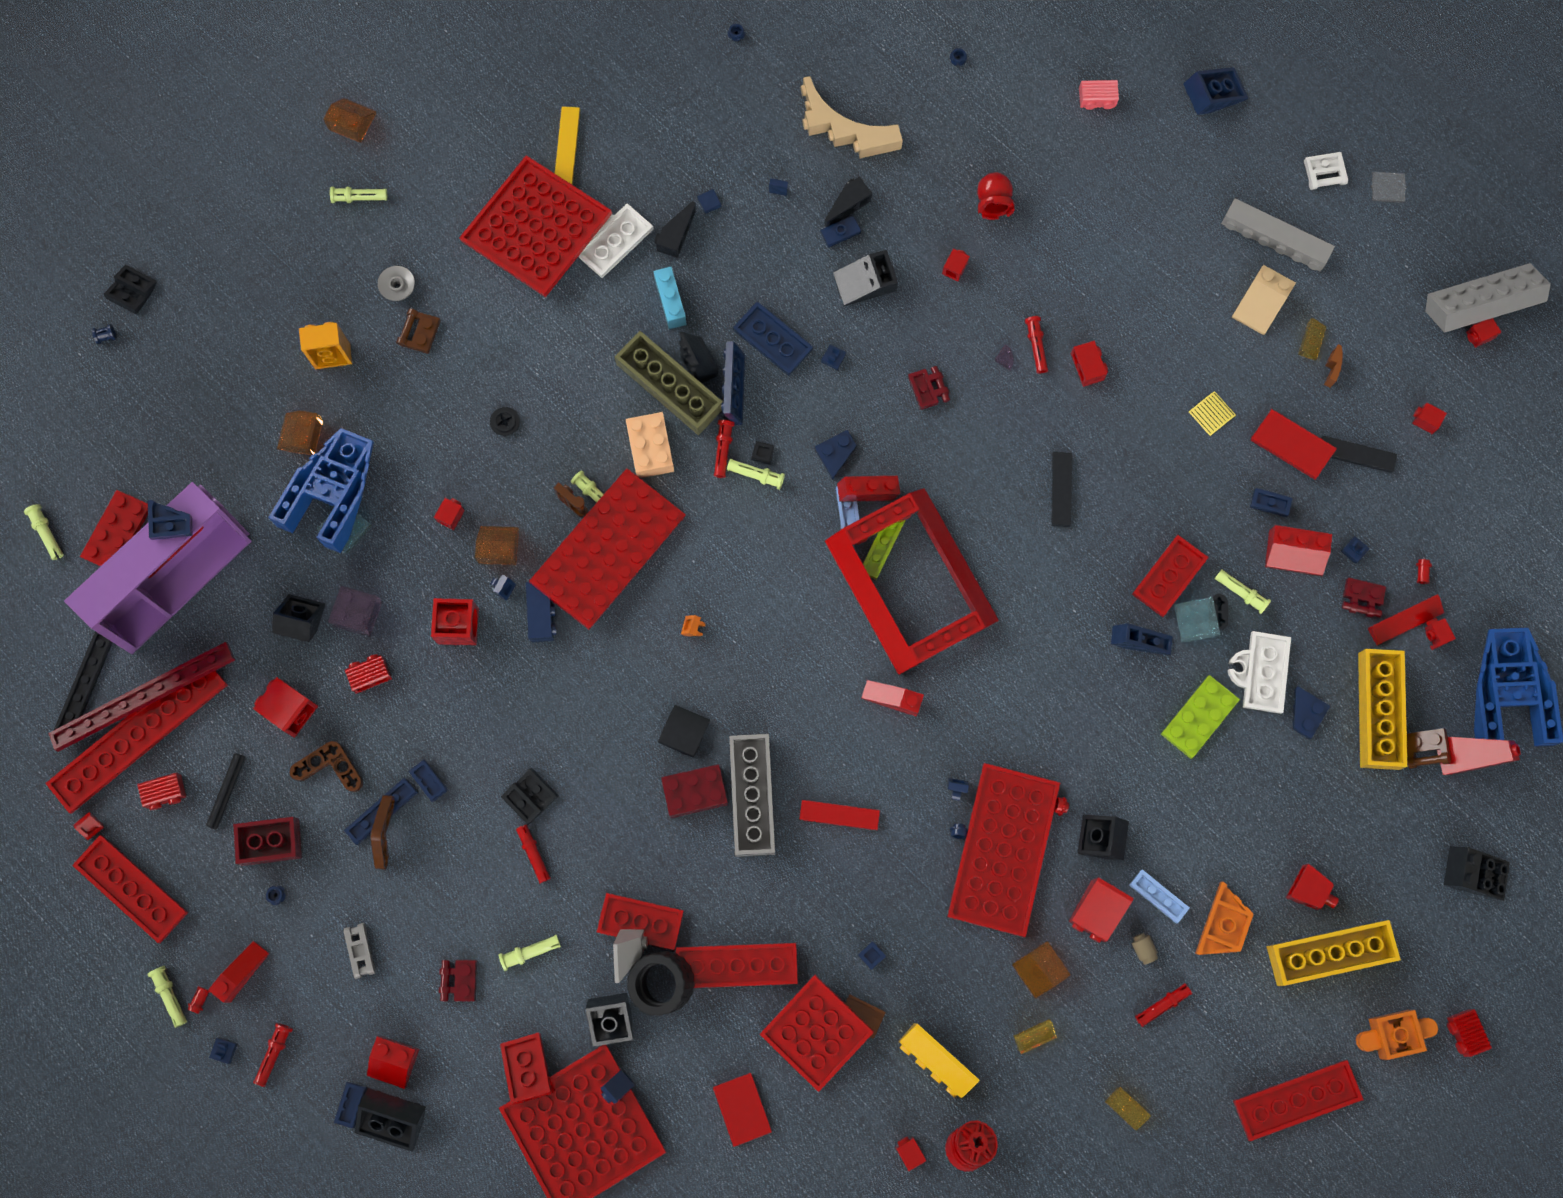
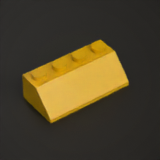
M914 1023L898 1041L901 1044L900 1049L908 1056L910 1054L914 1055L917 1058L915 1063L923 1070L927 1067L932 1072L930 1076L937 1083L943 1082L948 1086L946 1091L954 1098L956 1096L964 1097L980 1081L917 1023Z

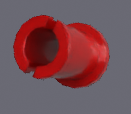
M1420 559L1416 563L1418 567L1417 583L1429 584L1430 567H1432L1430 560Z
M198 986L191 1003H188V1010L197 1014L203 1011L202 1006L210 991Z

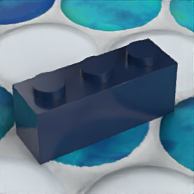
M526 582L528 639L530 642L554 641V635H557L556 623H553V616H556V607L552 605L551 599L532 584Z

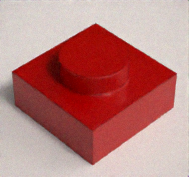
M90 812L73 825L74 829L87 840L104 828L103 824Z

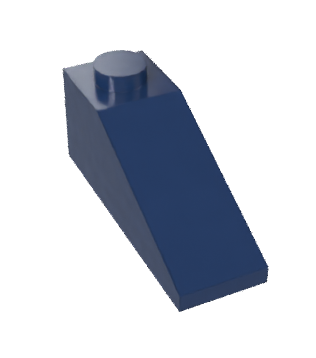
M1126 623L1113 626L1111 645L1130 650L1171 655L1173 636Z

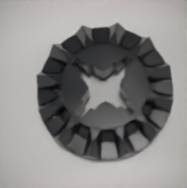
M501 407L492 413L490 426L497 435L505 437L513 435L518 430L520 423L519 415L512 408ZM501 416H503V418H505L506 420H510L508 421V428L504 424L500 425L502 424Z

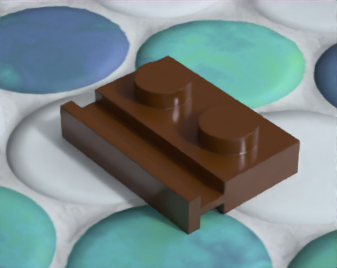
M849 994L846 1004L874 1030V1033L870 1036V1038L874 1039L886 1012Z

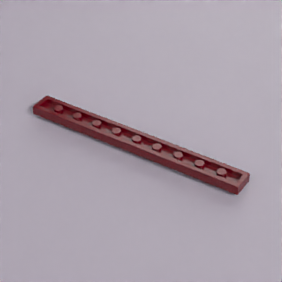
M224 642L48 733L54 750L59 752L235 661L229 644Z

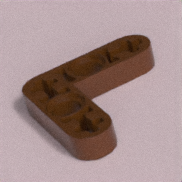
M335 741L326 743L293 764L289 772L293 779L304 781L331 764L343 786L348 791L357 792L363 786V780L343 747ZM331 746H333V747H335V748L338 747V749H336V754H335V755L332 754V753H330V754H328V755L326 756L327 758H329V759L326 761L325 756H324L323 754H321V752H324L325 754H327V753H329V752L331 751V748H330ZM320 756L321 764L314 767L311 763L312 758ZM346 761L348 769L345 772H340L338 765ZM306 762L307 765L312 769L311 771H309V769L307 768L303 770L301 777L299 775H295L297 773V768L304 769L305 767H307L304 764ZM350 774L352 779L358 780L356 782V787L354 788L353 786H349V784H351L350 779L348 777L343 778V776H347Z
M390 795L382 796L371 830V846L375 869L386 870L388 866L389 853L386 832L395 802L394 796Z

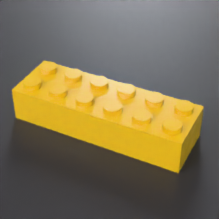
M1364 649L1358 653L1360 768L1401 770L1407 767L1405 651Z
M1390 920L1266 946L1277 986H1286L1401 960Z

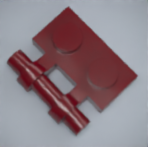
M938 366L931 368L932 374L928 375L926 369L908 374V379L920 410L938 405L937 397H942L944 403L950 401L948 395L950 392L948 387L944 385V377L942 372H939ZM931 382H936L938 389L934 390Z
M1348 577L1343 597L1349 598L1350 603L1343 601L1342 609H1346L1354 614L1358 612L1365 614L1367 617L1372 618L1375 616L1380 618L1382 610L1375 609V605H1383L1386 586ZM1358 601L1367 603V607L1358 605Z
M442 960V968H439V975H441V987H439L440 1001H448L449 993H454V1001L476 1000L477 960H455V968H450V960ZM449 975H455V987H449Z

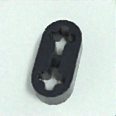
M1216 594L1209 600V626L1214 631H1221L1228 625V600L1224 595ZM1217 599H1219V602L1223 603V604L1219 607V611H1218V606H1217V604H1214V602H1215ZM1218 615L1219 620L1223 621V623L1220 626H1218V623H1214V621L1218 618Z

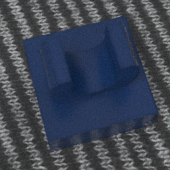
M830 344L821 362L838 370L846 356V352Z
M1354 536L1341 552L1356 564L1370 548Z
M504 575L499 580L493 577L490 585L494 586L493 592L506 601L516 586L510 578Z
M948 779L947 787L948 790H952V799L960 801L961 792L968 793V781Z
M216 1038L209 1058L231 1064L238 1044Z

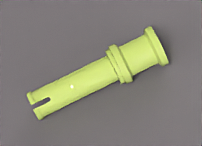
M330 187L331 203L336 201L351 203L353 200L387 201L388 198L387 189Z
M733 459L729 460L727 466L728 471L760 480V483L763 485L769 484L777 487L778 490L781 489L785 478L784 473L778 474L770 471L769 468L763 470Z
M579 471L572 478L571 483L573 485L576 484L583 491L582 494L589 495L597 503L604 494L596 487L597 485L594 481H590L584 475L585 472Z
M35 504L27 507L24 510V514L29 516L32 522L31 527L38 531L51 559H58L55 552L59 558L63 557L64 554L48 527L49 520L41 512V505Z
M1222 569L1215 577V580L1242 597L1245 604H1250L1259 610L1260 614L1263 613L1271 602L1270 599H1265L1259 595L1256 589H1249Z
M557 935L522 949L516 947L514 951L498 955L503 970L507 971L511 966L522 965L525 963V960L560 948L561 945Z
M162 966L149 972L147 975L152 978L156 987L155 992L160 994L174 1027L177 1028L188 1021L172 989L173 982L169 981L167 977L166 967Z

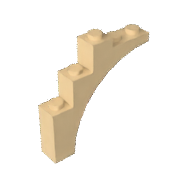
M810 76L803 78L801 93L802 96H806L807 101H805V119H802L804 130H808L809 136L828 132L829 140L833 141L834 147L853 143L855 153L858 152L859 158L902 149L903 140L898 125L869 126L849 120L832 110L822 100Z

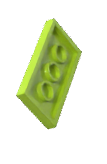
M1208 675L1162 731L1161 735L1192 759L1240 699L1212 676Z

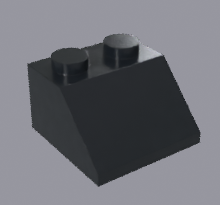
M288 594L273 613L272 633L310 642L318 630L325 603Z
M1083 815L1077 854L1104 859L1124 860L1129 821L1114 816Z
M628 993L588 999L585 1010L593 1047L633 1040L632 1015Z

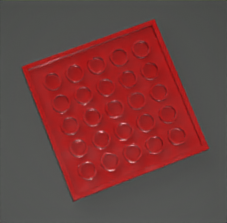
M526 155L459 239L546 298L613 213L609 208Z
M607 1044L598 1047L549 1077L552 1094L512 1105L509 1101L499 1107L503 1118L547 1198H593L666 1153L663 1144L632 1089L616 1104L613 1102L609 1104L602 1097L603 1091L600 1088L621 1070Z

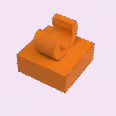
M696 615L685 616L681 635L687 637L703 636V633L698 632L699 626H705V623L700 621L701 617Z

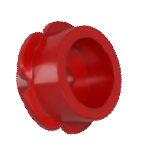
M1057 797L1054 812L1058 813V816H1062L1063 813H1067L1069 802H1067L1065 797Z

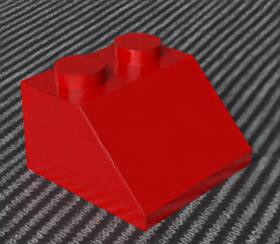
M377 1036L369 1056L367 1076L405 1089L420 1049L383 1036Z

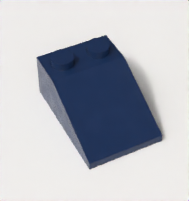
M1234 67L1197 71L1183 83L1197 115L1212 113L1248 99Z

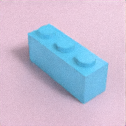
M672 267L653 271L668 328L673 329L687 325Z

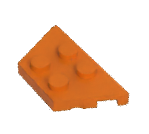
M1220 882L1195 952L1197 955L1241 952L1254 914L1248 907L1244 906L1237 895L1232 893L1225 882Z

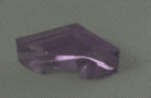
M1005 344L996 357L995 362L1011 370L1014 363L1011 349Z

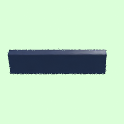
M405 777L385 794L394 796L395 802L392 815L418 793ZM382 797L344 829L345 833L357 846L371 834Z

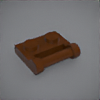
M408 309V317L401 336L397 338L396 343L400 346L429 354L441 320L438 317L420 313L414 309ZM417 319L419 320L412 341H409L407 339L414 320Z
M558 482L554 487L558 499L576 515L584 518L588 513V509L584 506V499L580 496L575 497L572 494L573 490L566 484L562 486Z
M1445 728L1407 734V762L1410 769L1417 768L1420 765L1451 763ZM1441 750V755L1416 758V753Z

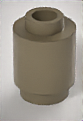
M1144 933L1133 937L1134 941L1131 944L1139 960L1144 965L1158 959V951L1150 935L1145 936Z

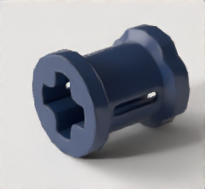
M111 323L107 327L92 328L93 338L98 345L102 341L117 339L116 331Z

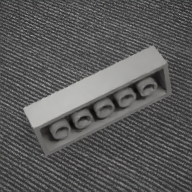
M1529 263L1429 293L1425 312L1443 332H1448L1547 302L1551 283Z
M769 734L729 736L735 857L775 855Z

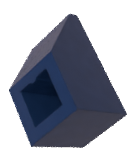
M621 1069L600 1088L603 1091L601 1095L609 1104L611 1102L616 1104L636 1084Z

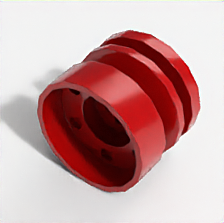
M969 1121L948 1136L945 1145L946 1155L950 1163L956 1169L964 1172L974 1171L990 1162L996 1155L998 1148L997 1137L993 1129L981 1121Z

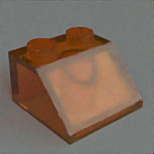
M343 98L331 104L323 120L328 130L361 143L377 112Z
M300 410L286 413L277 449L313 455L316 452L323 423L321 417L317 413Z
M480 526L475 548V559L478 564L516 565L519 527Z
M1048 941L1041 943L1011 964L1034 998H1037L1071 976Z

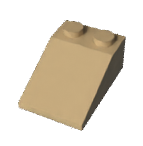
M1263 265L1232 318L1265 335L1296 282Z

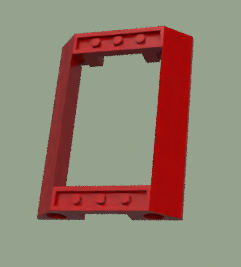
M925 488L895 500L844 527L824 541L898 675L999 621ZM918 511L917 515L972 613L908 646L853 545H859L867 541L868 537L897 522H903Z

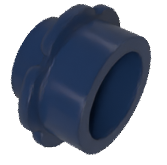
M740 24L731 25L728 37L732 38L733 41L743 39L745 37L744 28Z
M960 48L953 50L950 54L951 63L955 66L964 65L966 63L965 60H967L966 52Z
M954 824L950 828L952 838L965 839L967 837L968 829L965 828L964 824Z
M271 886L266 893V900L271 902L272 905H279L286 897L284 888L281 886Z

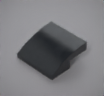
M125 264L114 276L115 282L104 293V297L137 314L152 294L157 281Z
M674 705L658 743L694 758L710 723V719Z
M529 768L516 783L510 786L501 798L529 825L559 795L533 768Z

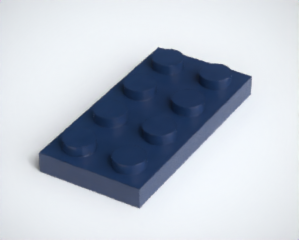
M756 302L733 327L734 332L788 376L813 350V346L759 302Z
M734 341L726 342V349H724L725 366L723 367V376L725 377V384L722 385L724 402L721 404L723 414L733 421L735 425H743L745 353Z

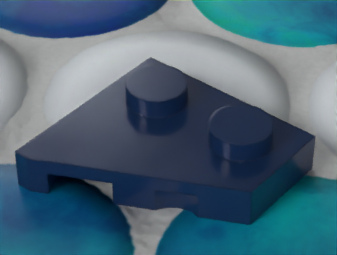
M848 430L815 446L814 449L831 479L836 477L840 468L855 450L856 444Z
M148 500L149 538L151 540L193 536L192 516L190 514L158 504L153 500Z
M1297 686L1294 689L1295 704L1293 705L1294 719L1292 729L1311 739L1330 705Z

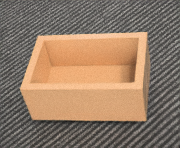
M663 412L626 419L637 477L644 478L674 472Z

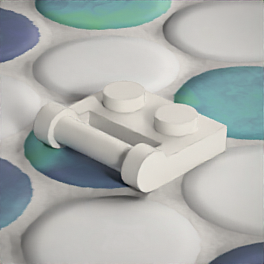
M1341 152L1305 158L1304 164L1310 190H1315L1322 186L1346 185L1348 183V176ZM1337 172L1339 175L1338 177L1325 178L1317 180L1316 177L1318 175H1325Z

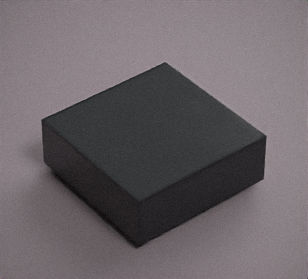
M756 441L751 460L769 465L774 445Z

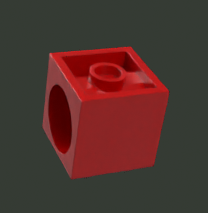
M433 598L431 637L437 644L477 645L479 607L473 599Z

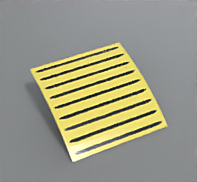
M1215 391L1189 411L1210 436L1236 416Z

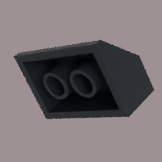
M368 1088L358 1105L355 1133L413 1152L424 1121L426 1106Z

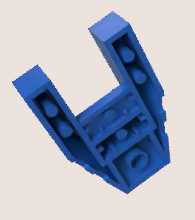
M340 428L323 444L324 447L317 454L314 453L302 468L299 467L268 518L276 527L293 534L313 498L332 505L334 508L316 538L324 547L341 553L350 538L362 499L374 444L373 440Z
M1529 628L1488 630L1476 688L1475 738L1504 740L1500 707L1529 706L1534 746H1554L1563 743L1556 684L1551 680L1547 672L1548 667L1538 653L1539 649Z

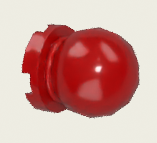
M998 172L989 173L982 177L977 188V195L980 201L978 204V214L981 213L982 218L989 220L999 219V216L1007 214V217L1012 215L1015 206L1014 201L1011 199L1013 186L1009 178Z

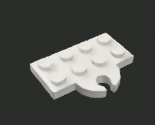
M627 203L615 215L612 214L578 257L603 278L654 228Z
M1252 631L1249 650H1242L1230 659L1229 664L1240 663L1243 667V671L1240 673L1234 669L1228 670L1231 681L1245 689L1243 708L1283 713L1291 637Z

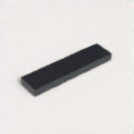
M1324 435L1321 438L1337 448L1331 457L1333 459L1388 473L1394 472L1397 458L1395 453Z
M1053 452L1051 526L1070 527L1072 453Z

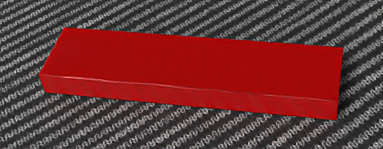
M802 800L799 820L877 831L880 810Z

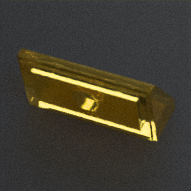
M1314 318L1308 321L1298 355L1317 360L1326 330L1325 325Z
M1117 1087L1105 1101L1135 1131L1151 1117L1121 1087Z

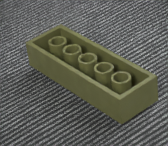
M641 331L615 356L618 367L698 436L721 413L723 401Z

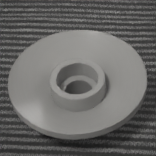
M391 266L385 269L378 278V289L381 295L388 300H403L414 290V277L405 267ZM396 284H401L400 287L395 288Z

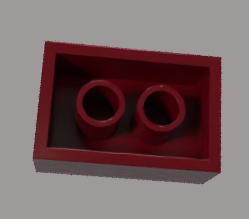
M719 764L661 777L670 818L728 805Z
M296 817L233 824L235 863L237 865L246 866L302 858L300 821Z

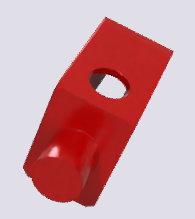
M1310 864L1302 865L1286 896L1291 901L1315 910L1322 909L1324 904L1334 909L1339 901V898L1330 894L1334 884Z

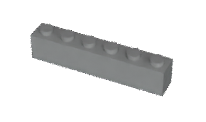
M1236 198L1233 200L1221 223L1229 230H1235L1246 238L1258 241L1262 246H1268L1277 253L1285 254L1291 257L1292 260L1301 262L1310 269L1320 272L1326 265L1335 247Z

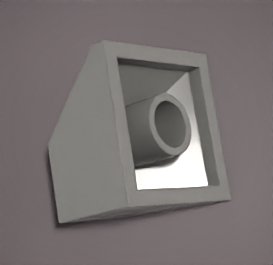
M620 929L613 944L615 983H619L635 965V962L640 959L644 949H647L648 938L644 937V930Z

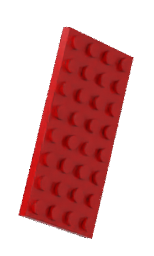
M626 468L534 574L529 583L590 630L685 518L686 514Z
M983 763L967 837L965 838L949 906L948 918L1026 937L1060 782Z

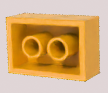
M326 322L323 325H306L304 328H299L301 350L315 370L352 364L350 343L337 323Z

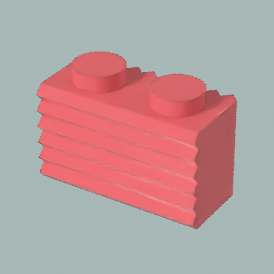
M1118 80L1081 81L1079 86L1080 108L1084 107L1091 110L1097 107H1103L1104 109L1116 107L1119 100Z

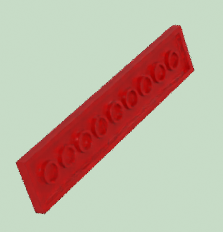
M214 671L130 714L45 784L68 813L72 814L222 691L228 684L217 671Z

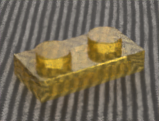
M1050 1019L1014 1035L1020 1054L1057 1038L1054 1025Z

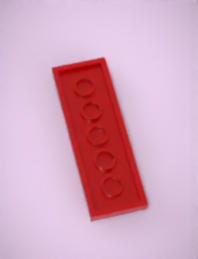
M99 835L72 865L157 943H161L188 913L103 835Z
M796 943L676 947V954L683 957L691 966V970L694 973V988L798 984Z
M1343 1060L1233 1100L1248 1141H1253L1362 1101L1363 1097L1348 1060Z

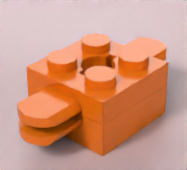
M1404 1010L1368 1019L1371 1030L1359 1033L1356 1036V1045L1365 1052L1377 1050L1379 1058L1382 1060L1425 1052L1427 1049L1424 1039L1434 1037L1438 1032V1025L1431 1018L1418 1019L1415 1010Z

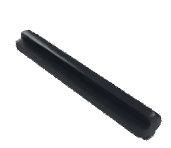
M237 753L234 754L207 821V827L212 829L218 828L241 771L245 756Z

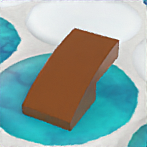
M1339 344L1334 348L1325 364L1326 367L1331 369L1324 383L1329 388L1337 381L1342 366L1343 352L1342 346Z

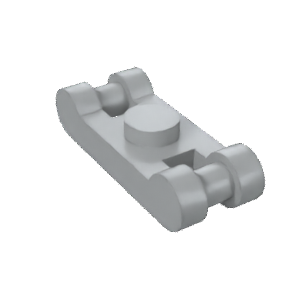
M365 923L358 924L354 928H344L354 978H362V975L376 974ZM359 935L360 940L354 941L353 936ZM365 960L366 966L360 967L359 962Z

